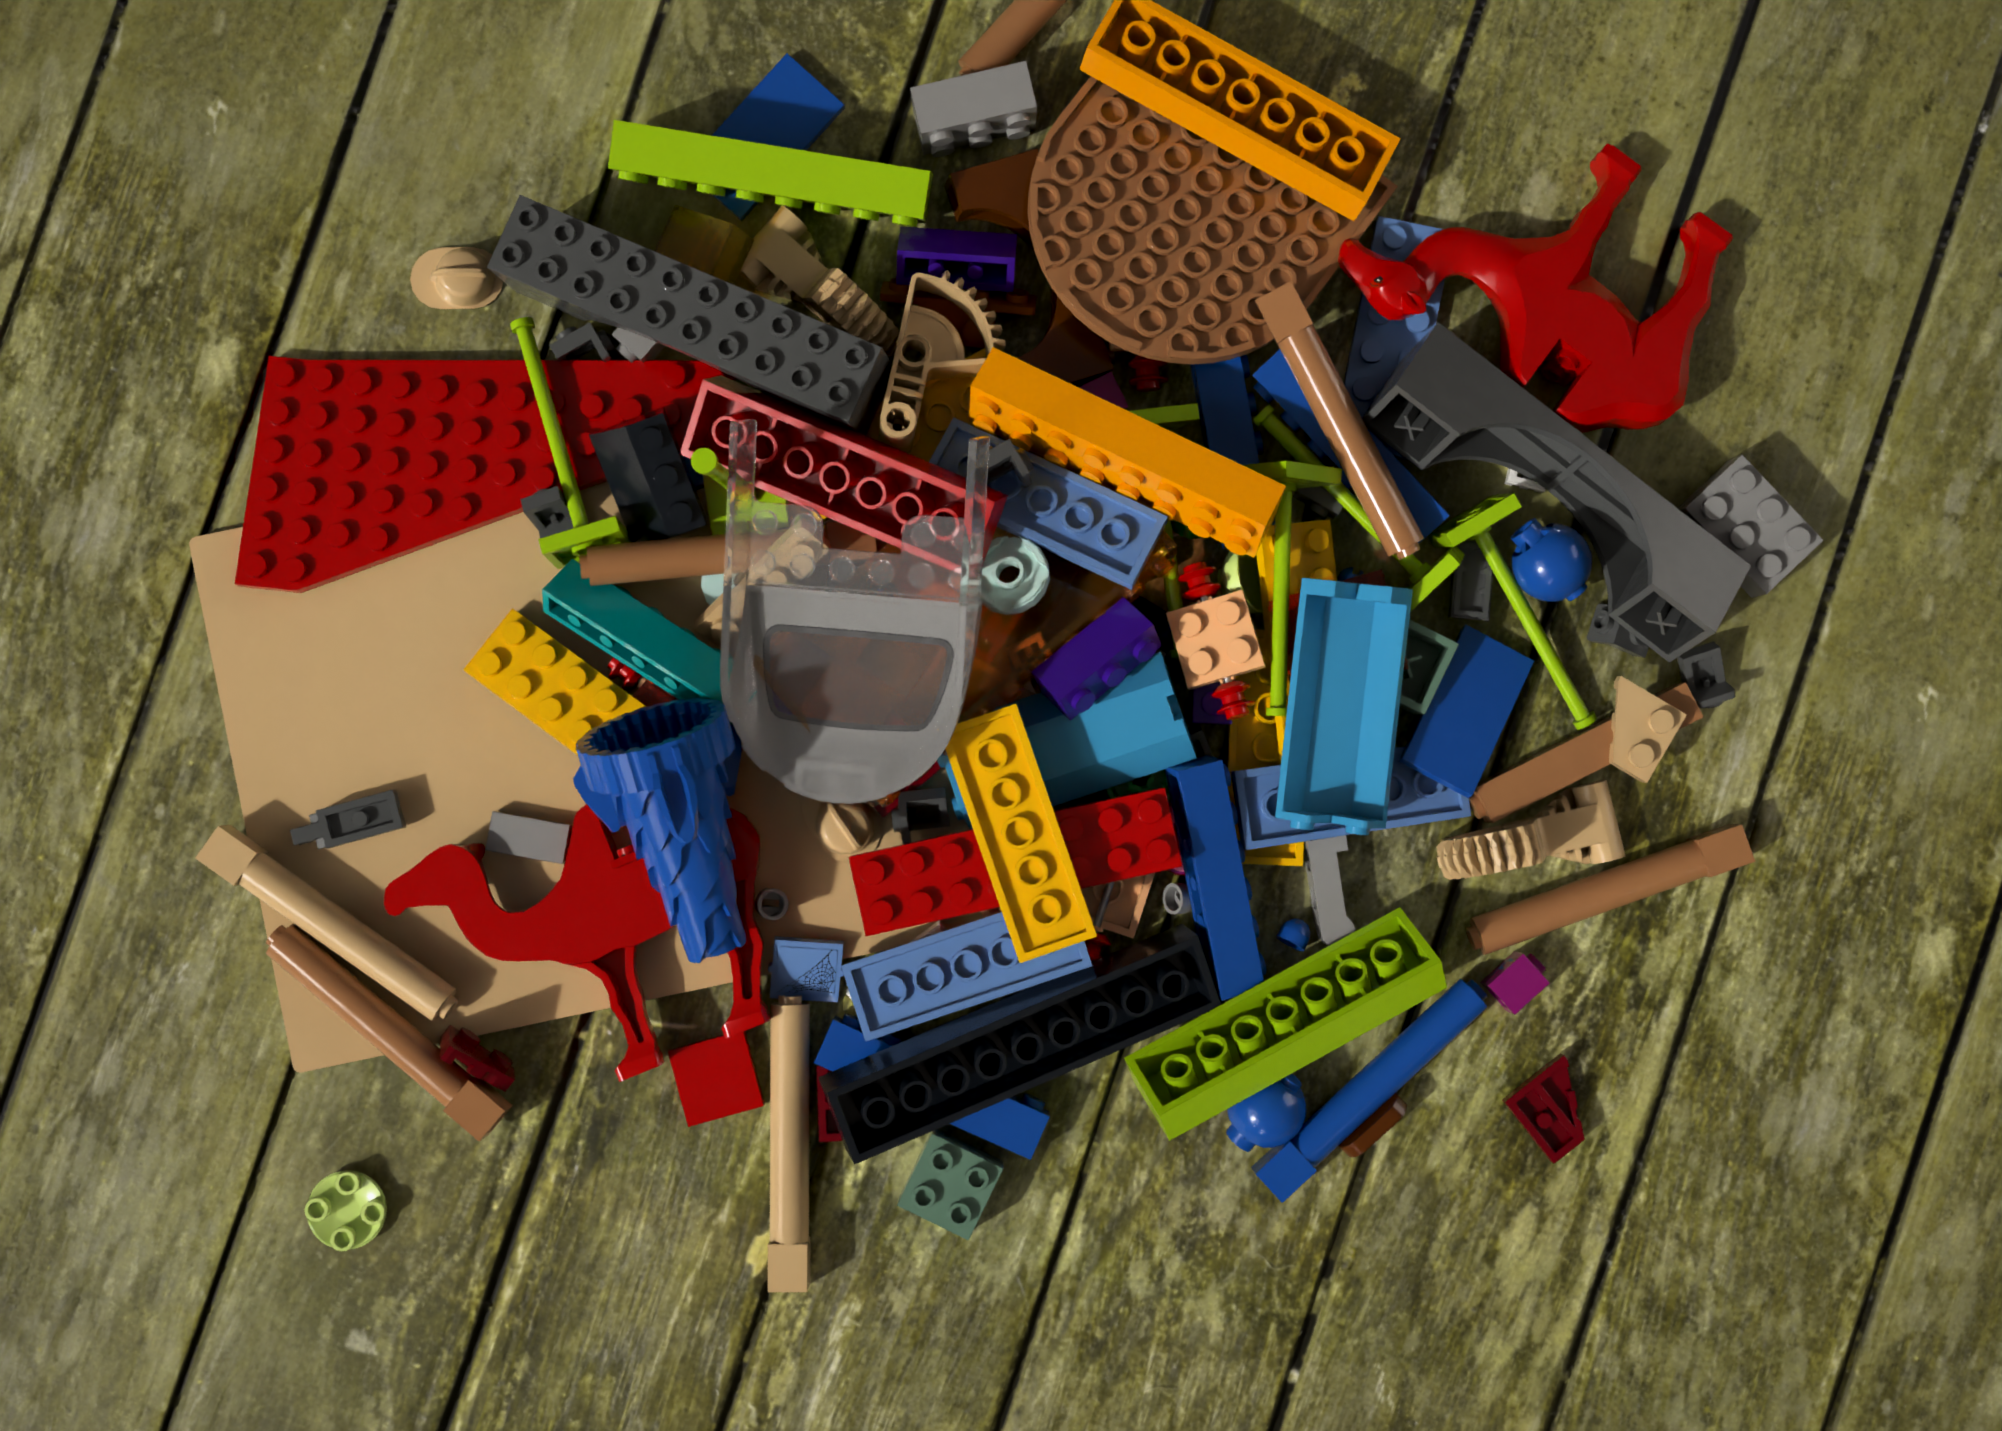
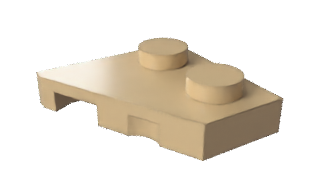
M1617 676L1614 681L1616 700L1615 713H1612L1611 729L1613 731V741L1610 743L1609 763L1640 782L1648 783L1687 714L1623 676Z

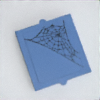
M775 936L773 962L768 964V971L772 973L770 998L778 999L779 995H802V1000L838 1002L840 977L844 976L841 968L844 942L840 940Z

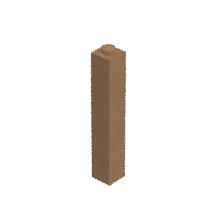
M1686 682L1673 684L1653 694L1687 714L1679 729L1704 717ZM1612 715L1480 781L1473 796L1469 798L1470 808L1478 819L1483 817L1486 823H1495L1610 765V743L1613 741V731L1611 729Z

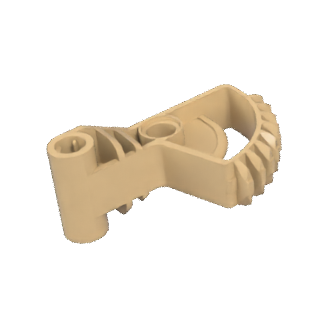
M781 206L731 263L732 267L759 292L801 302L824 323L882 347L888 358H891L895 354L899 329L886 316V313L878 307V304L872 301L868 294L862 291L839 268L828 269L823 265L811 233L807 231V226L788 208Z
M948 270L942 273L941 278L924 273H915L911 277L881 411L878 441L908 454L913 447L927 382L935 379L976 377L986 358L965 359L963 342L953 324L944 316L931 309L912 305L914 293L920 290L936 294L961 308L979 330L985 345L986 356H988L992 347L1001 351L1006 347V341L997 338L1002 334V326L992 324L996 319L995 311L983 312L988 304L986 298L974 301L977 293L975 286L967 291H963V278L957 279L954 284L949 282L950 272ZM908 350H917L924 358L918 362H910L904 358L903 354Z
M1607 780L1566 788L1533 817L1441 839V842L1436 847L1438 866L1441 868L1444 878L1449 880L1478 877L1543 863L1547 856L1583 864L1604 863L1626 856Z

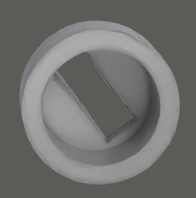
M1170 883L1165 887L1163 904L1168 913L1173 915L1185 914L1192 910L1187 884Z
M765 888L756 897L755 908L763 918L777 920L783 917L788 910V898L779 889ZM762 900H779V907L762 906Z

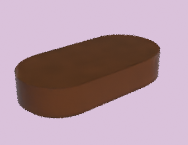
M1395 1093L1347 1137L1339 1147L1349 1157H1357L1363 1154L1404 1116L1407 1110L1406 1102Z

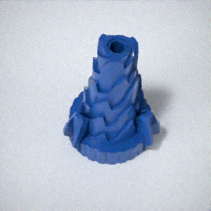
M706 698L673 700L619 715L589 730L576 743V751L581 766L573 778L574 785L584 802L610 831L616 832L620 830V827L627 826L636 859L643 858L651 886L661 894L670 927L677 925L688 960L693 963H701L706 957L719 956L736 947H742L746 943L747 938L736 902L737 888L731 861L736 859V852L726 820L732 818L727 796H732L735 793L742 746L741 739L734 726L729 722L725 705L719 700Z

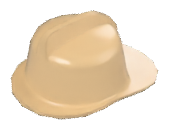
M441 247L428 250L417 259L412 267L410 277L412 291L418 300L428 307L436 309H475L485 307L498 297L502 291L503 281L487 268L492 254L484 249L475 247Z
M806 794L802 795L801 813L805 823L822 848L832 858L847 863L849 862V856L876 849L880 840V823L867 801L836 802L825 800L822 803L815 797Z

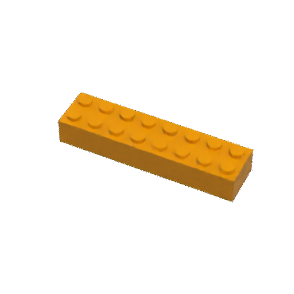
M1114 0L1088 44L1079 69L1352 221H1355L1370 198L1401 139L1152 0Z
M992 347L970 387L969 422L973 423L976 428L991 435L996 434L1006 440L1010 439L1012 444L1019 448L1034 452L1049 462L1062 468H1067L1088 480L1168 516L1169 521L1176 520L1188 526L1189 530L1197 536L1203 538L1211 537L1224 543L1225 547L1235 554H1246L1255 558L1275 519L1286 485Z

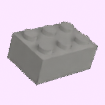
M1026 61L910 87L913 113L923 155L932 153L933 157H943L952 154L955 151L954 148L970 145V148H981L990 145L993 142L992 139L1007 136L1010 140L1020 139L1028 136L1030 130L1036 129L1037 104Z
M1743 455L1728 460L1678 507L1680 511L1751 565L1741 584L1742 589L1751 598L1768 594L1824 541Z

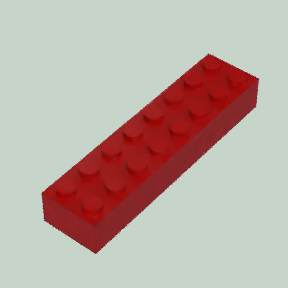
M722 375L702 380L680 451V455L691 459L692 454L697 449L708 448L717 455L718 462L741 481L966 577L982 569L1008 495Z
M1165 787L1054 811L1081 889L1182 867ZM973 829L848 857L865 936L1000 907Z

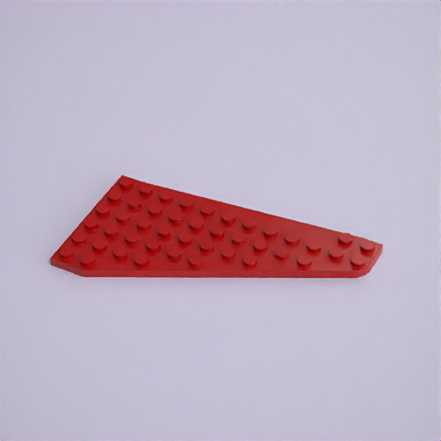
M269 356L234 584L245 588L304 593L522 513L523 508L520 499L534 495L535 492L541 489H550L558 486L563 492L525 360H306ZM541 360L579 491L607 481L589 434L664 407L681 450L702 380L722 375L736 381V378L701 361L646 360L643 363L641 360H634L631 363L629 360H609L607 362L603 360H562L560 362L558 360Z

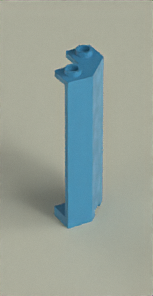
M1302 578L1275 818L1291 820V828L1314 830L1315 823H1334L1345 825L1346 833L1356 835H1369L1370 829L1386 828L1413 589Z
M1161 652L1155 653L1149 660L1140 663L1125 676L1120 684L1107 690L1094 701L1088 710L1079 713L1071 721L1041 692L958 721V723L1017 704L1052 807L1167 769L1168 767L1197 759L1188 727L1181 712L1173 683ZM944 750L937 759V762L941 768H946L955 795L951 799L955 815L959 821L965 819L969 829H973L946 750Z

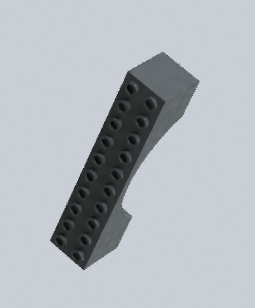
M522 195L518 197L487 266L490 271L519 294L580 320L605 323L658 342L712 366L767 395L865 436L887 389L892 363L882 347Z
M1439 322L1399 362L1362 417L1367 429L1420 470L1445 461L1479 460L1517 471L1548 490L1579 522L1598 555L1607 585L1608 615L1669 663L1716 633L1751 567L1734 551L1721 543L1702 526L1694 522L1671 502L1644 483L1643 480L1635 476L1611 455L1599 448L1579 430L1567 423L1548 406L1540 402Z

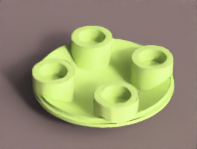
M344 1170L332 1173L322 1179L311 1192L304 1210L314 1235L325 1245L342 1252L362 1247L378 1235L386 1219L387 1204L385 1195L375 1180L358 1171Z

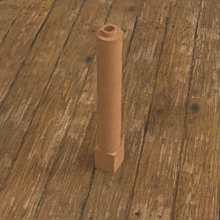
M1014 0L958 61L962 68L959 71L960 76L1008 65L1067 0Z
M1289 281L1256 299L1257 307L1388 557L1396 554L1398 559L1401 560L1421 549L1417 542L1424 539V536L1322 343L1294 285Z
M837 521L826 522L825 525L811 526L830 541L831 547L815 565L828 564L829 566V564L874 562L878 558L875 537ZM789 528L586 546L587 554L579 555L581 578H589L590 586L738 573L741 572V568L742 572H745Z
M1727 824L1688 838L1686 842L1472 917L1470 918L1471 926L1466 928V934L1473 950L1480 949L1483 955L1697 879L1713 877L1756 861L1742 824Z
M292 924L287 928L281 925L268 937L266 944L269 945L266 954L445 1106L443 1111L476 1140L481 1141L487 1137L513 1107L510 1102L484 1080L468 1074L455 1061L450 1065L441 1060L440 1048L296 925Z

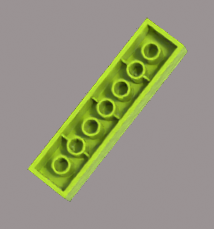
M614 120L608 169L619 171L618 179L648 184L649 177L658 178L657 185L680 190H687V183L697 184L696 191L723 197H725L726 189L735 190V198L763 203L765 195L775 197V204L802 209L803 202L814 203V210L817 212L840 215L841 208L853 210V217L879 221V214L893 216L892 223L916 228L918 220L927 221L933 174L928 170Z
M1399 907L1124 1057L1135 1085L1170 1141L1446 989L1447 984L1442 962Z

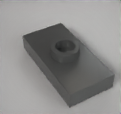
M1465 540L1456 545L1465 556L1461 564L1452 572L1448 618L1487 622L1490 619L1494 573L1476 541Z

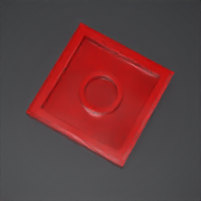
M745 1031L726 1039L724 1035L668 1050L688 1127L765 1105Z

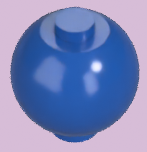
M1533 518L1513 533L1511 540L1516 544V549L1512 555V571L1515 580L1524 592L1541 601L1556 602L1565 598L1568 601H1572L1587 589L1588 586L1585 582L1591 573L1592 554L1588 543L1579 532L1569 526L1558 523H1551L1543 527L1536 518Z
M1290 1074L1228 1108L1227 1113L1231 1125L1226 1130V1133L1230 1140L1247 1152H1250L1255 1145L1262 1148H1273L1284 1145L1292 1140L1302 1128L1306 1116V1101L1300 1089L1302 1086L1300 1080L1294 1074Z

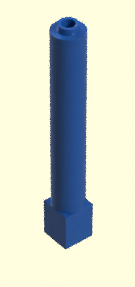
M1459 979L1303 1123L1302 1128L1292 1140L1284 1145L1271 1148L1251 1167L1254 1173L1283 1203L1317 1171L1315 1167L1488 1008L1483 1001L1488 997L1487 994L1472 979L1467 983Z

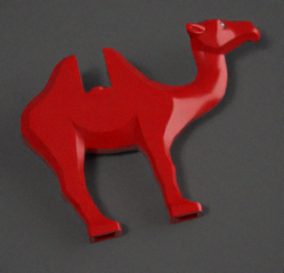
M1606 144L1595 155L1589 166L1596 178L1598 189L1591 201L1573 217L1569 229L1563 233L1552 237L1513 239L1467 227H1449L1423 240L1404 261L1384 257L1365 248L1358 240L1348 238L1340 246L1338 263L1345 274L1365 295L1373 308L1388 320H1403L1415 314L1424 313L1427 301L1438 284L1447 277L1460 275L1472 280L1489 298L1499 318L1500 370L1522 388L1538 368L1547 380L1559 383L1563 387L1575 378L1552 411L1581 433L1602 428L1638 430L1662 424L1684 405L1689 382V358L1695 328L1711 306L1712 284L1718 257L1730 244L1733 236L1703 213H1694L1680 228V239L1684 244L1685 259L1674 294L1648 319L1642 323L1636 320L1615 294L1589 275L1593 254L1599 238L1608 227L1614 209L1629 191L1630 185L1642 170L1638 163L1618 148Z
M587 804L581 807L575 815L570 845L560 880L545 898L525 911L509 912L495 902L482 862L485 854V846L482 843H471L468 845L448 844L439 847L408 872L390 882L386 887L384 908L389 915H400L409 907L448 906L466 939L488 957L501 961L516 962L551 960L587 969L600 978L609 994L610 1007L623 1025L628 1043V1049L622 1061L614 1070L619 1082L656 1068L665 1062L662 1051L658 1047L657 1036L647 1015L645 996L637 973L636 957L638 944L674 926L670 927L661 894L651 886L643 858L636 859L632 844L617 849L610 830ZM731 807L732 818L726 820L736 852V859L731 860L737 888L736 902L747 941L742 947H736L727 952L730 957L733 976V1006L729 1018L721 1028L725 1039L771 1020L767 1005L762 1001L764 941L754 916L755 880L760 861V835L745 814Z

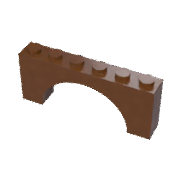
M1038 149L950 173L944 187L956 222L983 220L1001 225L1017 234L1035 253L1029 230L1028 192L1031 174L1039 153ZM1049 284L1051 315L1046 333L1042 341L1035 348L1018 357V359L1077 387L1114 370L1115 355L1114 351L1109 349V342H1105L1102 337L1079 321L1062 303Z

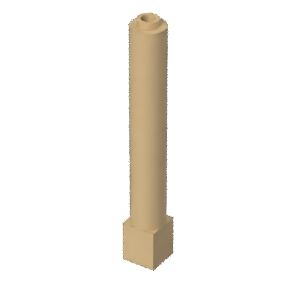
M221 825L215 829L195 859L233 886L240 885L431 1021L436 1020L439 1016L445 1019L458 1003V999L454 997L457 991L455 987L269 857V851L232 825Z
M779 995L778 1002L770 1004V1241L768 1243V1292H808L811 1258V1237H809L810 1003L802 1002V995Z

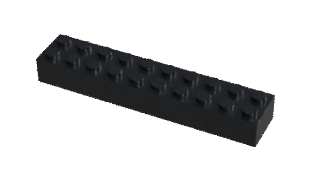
M1184 924L1177 925L1092 961V967L1035 985L818 1077L845 1149L854 1165L1220 1006L1221 1003L1198 935Z

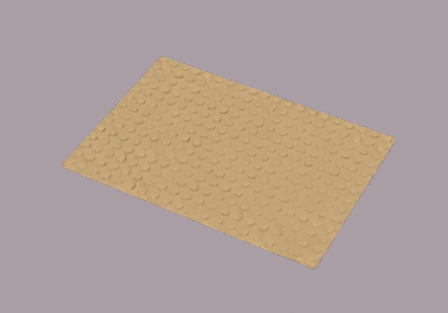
M607 481L580 491L589 524L616 516L625 527ZM705 488L696 491L707 517L706 525L669 539L712 535ZM788 501L791 525L800 518L810 526L825 525L826 522H836L835 520L828 519L819 524L813 511ZM525 513L513 515L304 593L245 588L234 584L243 527L193 537L189 542L247 837L269 851V857L455 987L457 991L454 997L458 999V1003L447 1018L442 1019L439 1016L436 1020L431 1021L303 929L298 928L435 1045L440 1044V1037L449 1025H452L457 1030L464 1027L476 1036L611 1008L609 994L602 980L587 969L551 960L501 961L484 955L466 939L448 906L409 907L397 916L389 915L384 908V895L388 884L408 872L439 847L448 844L468 845L471 843H482L486 848L492 811L564 823L573 827L576 813L581 807L586 805L573 782V778L581 766L579 757L463 670L513 608L608 678L611 672L607 668L613 658L611 655L543 612L542 589L563 568L557 569L542 554L538 541L540 539L539 531ZM877 538L878 558L874 562L845 564L868 566L867 594H869L870 581L885 580L893 583L898 589V594L895 595L897 597L960 602L975 594L970 586L971 576L961 575ZM828 564L814 565L797 583L805 589L828 591ZM741 572L732 575L730 586L741 576ZM702 576L613 584L616 587L621 586L625 588L633 598L647 607L651 606L658 609L667 620L678 627L689 629L697 639L709 647L720 649L694 630V621L710 606L706 602L701 588ZM782 631L774 633L771 637L770 660L775 655L771 648L783 633ZM801 633L834 657L835 660L800 706L795 716L820 720H830L841 716L848 723L884 725L888 714L894 710L907 726H918L926 721L925 718L905 705L942 646L894 641L929 664L908 697H906L857 664V660L871 639ZM1005 643L990 666L1013 680ZM731 645L725 651H723L728 656V658L730 654ZM616 677L611 680L622 688L624 681L621 678ZM639 688L626 690V692L634 697ZM741 741V746L744 750L741 753L734 795L727 796L729 807L745 814L760 835V861L755 880L754 916L764 941L762 976L772 974L768 971V964L773 962L775 936L840 940L844 942L842 959L889 950L907 944L937 922L934 921L865 936L850 862L844 863L836 860L822 848L805 823L801 813V797L803 793L790 788L767 772L752 757ZM945 767L937 771L917 790L945 787L950 827L911 831V842L970 830L965 819L959 821L955 815L951 801L955 795ZM389 790L397 791L406 828L329 849H318L316 841L302 845L293 844L290 830L310 825L309 815L316 813V810ZM867 801L880 823V840L875 850L902 845L901 832L894 833L892 812L883 818L871 803ZM627 826L620 827V830L616 832L610 831L617 849L632 844ZM485 850L482 858L491 894L495 902L509 912L525 911L539 903L555 887L561 878L564 864ZM765 888L779 889L788 898V910L783 917L777 920L763 918L756 911V897ZM763 899L762 906L779 907V900ZM260 900L267 939L279 926L283 925L287 928L294 924ZM979 911L940 921L949 930L982 919L983 915ZM677 925L637 946V973L644 992L645 1001L733 982L728 953L715 957H706L701 963L690 962L680 939ZM272 960L292 1065L296 1072L302 1073L384 1055Z

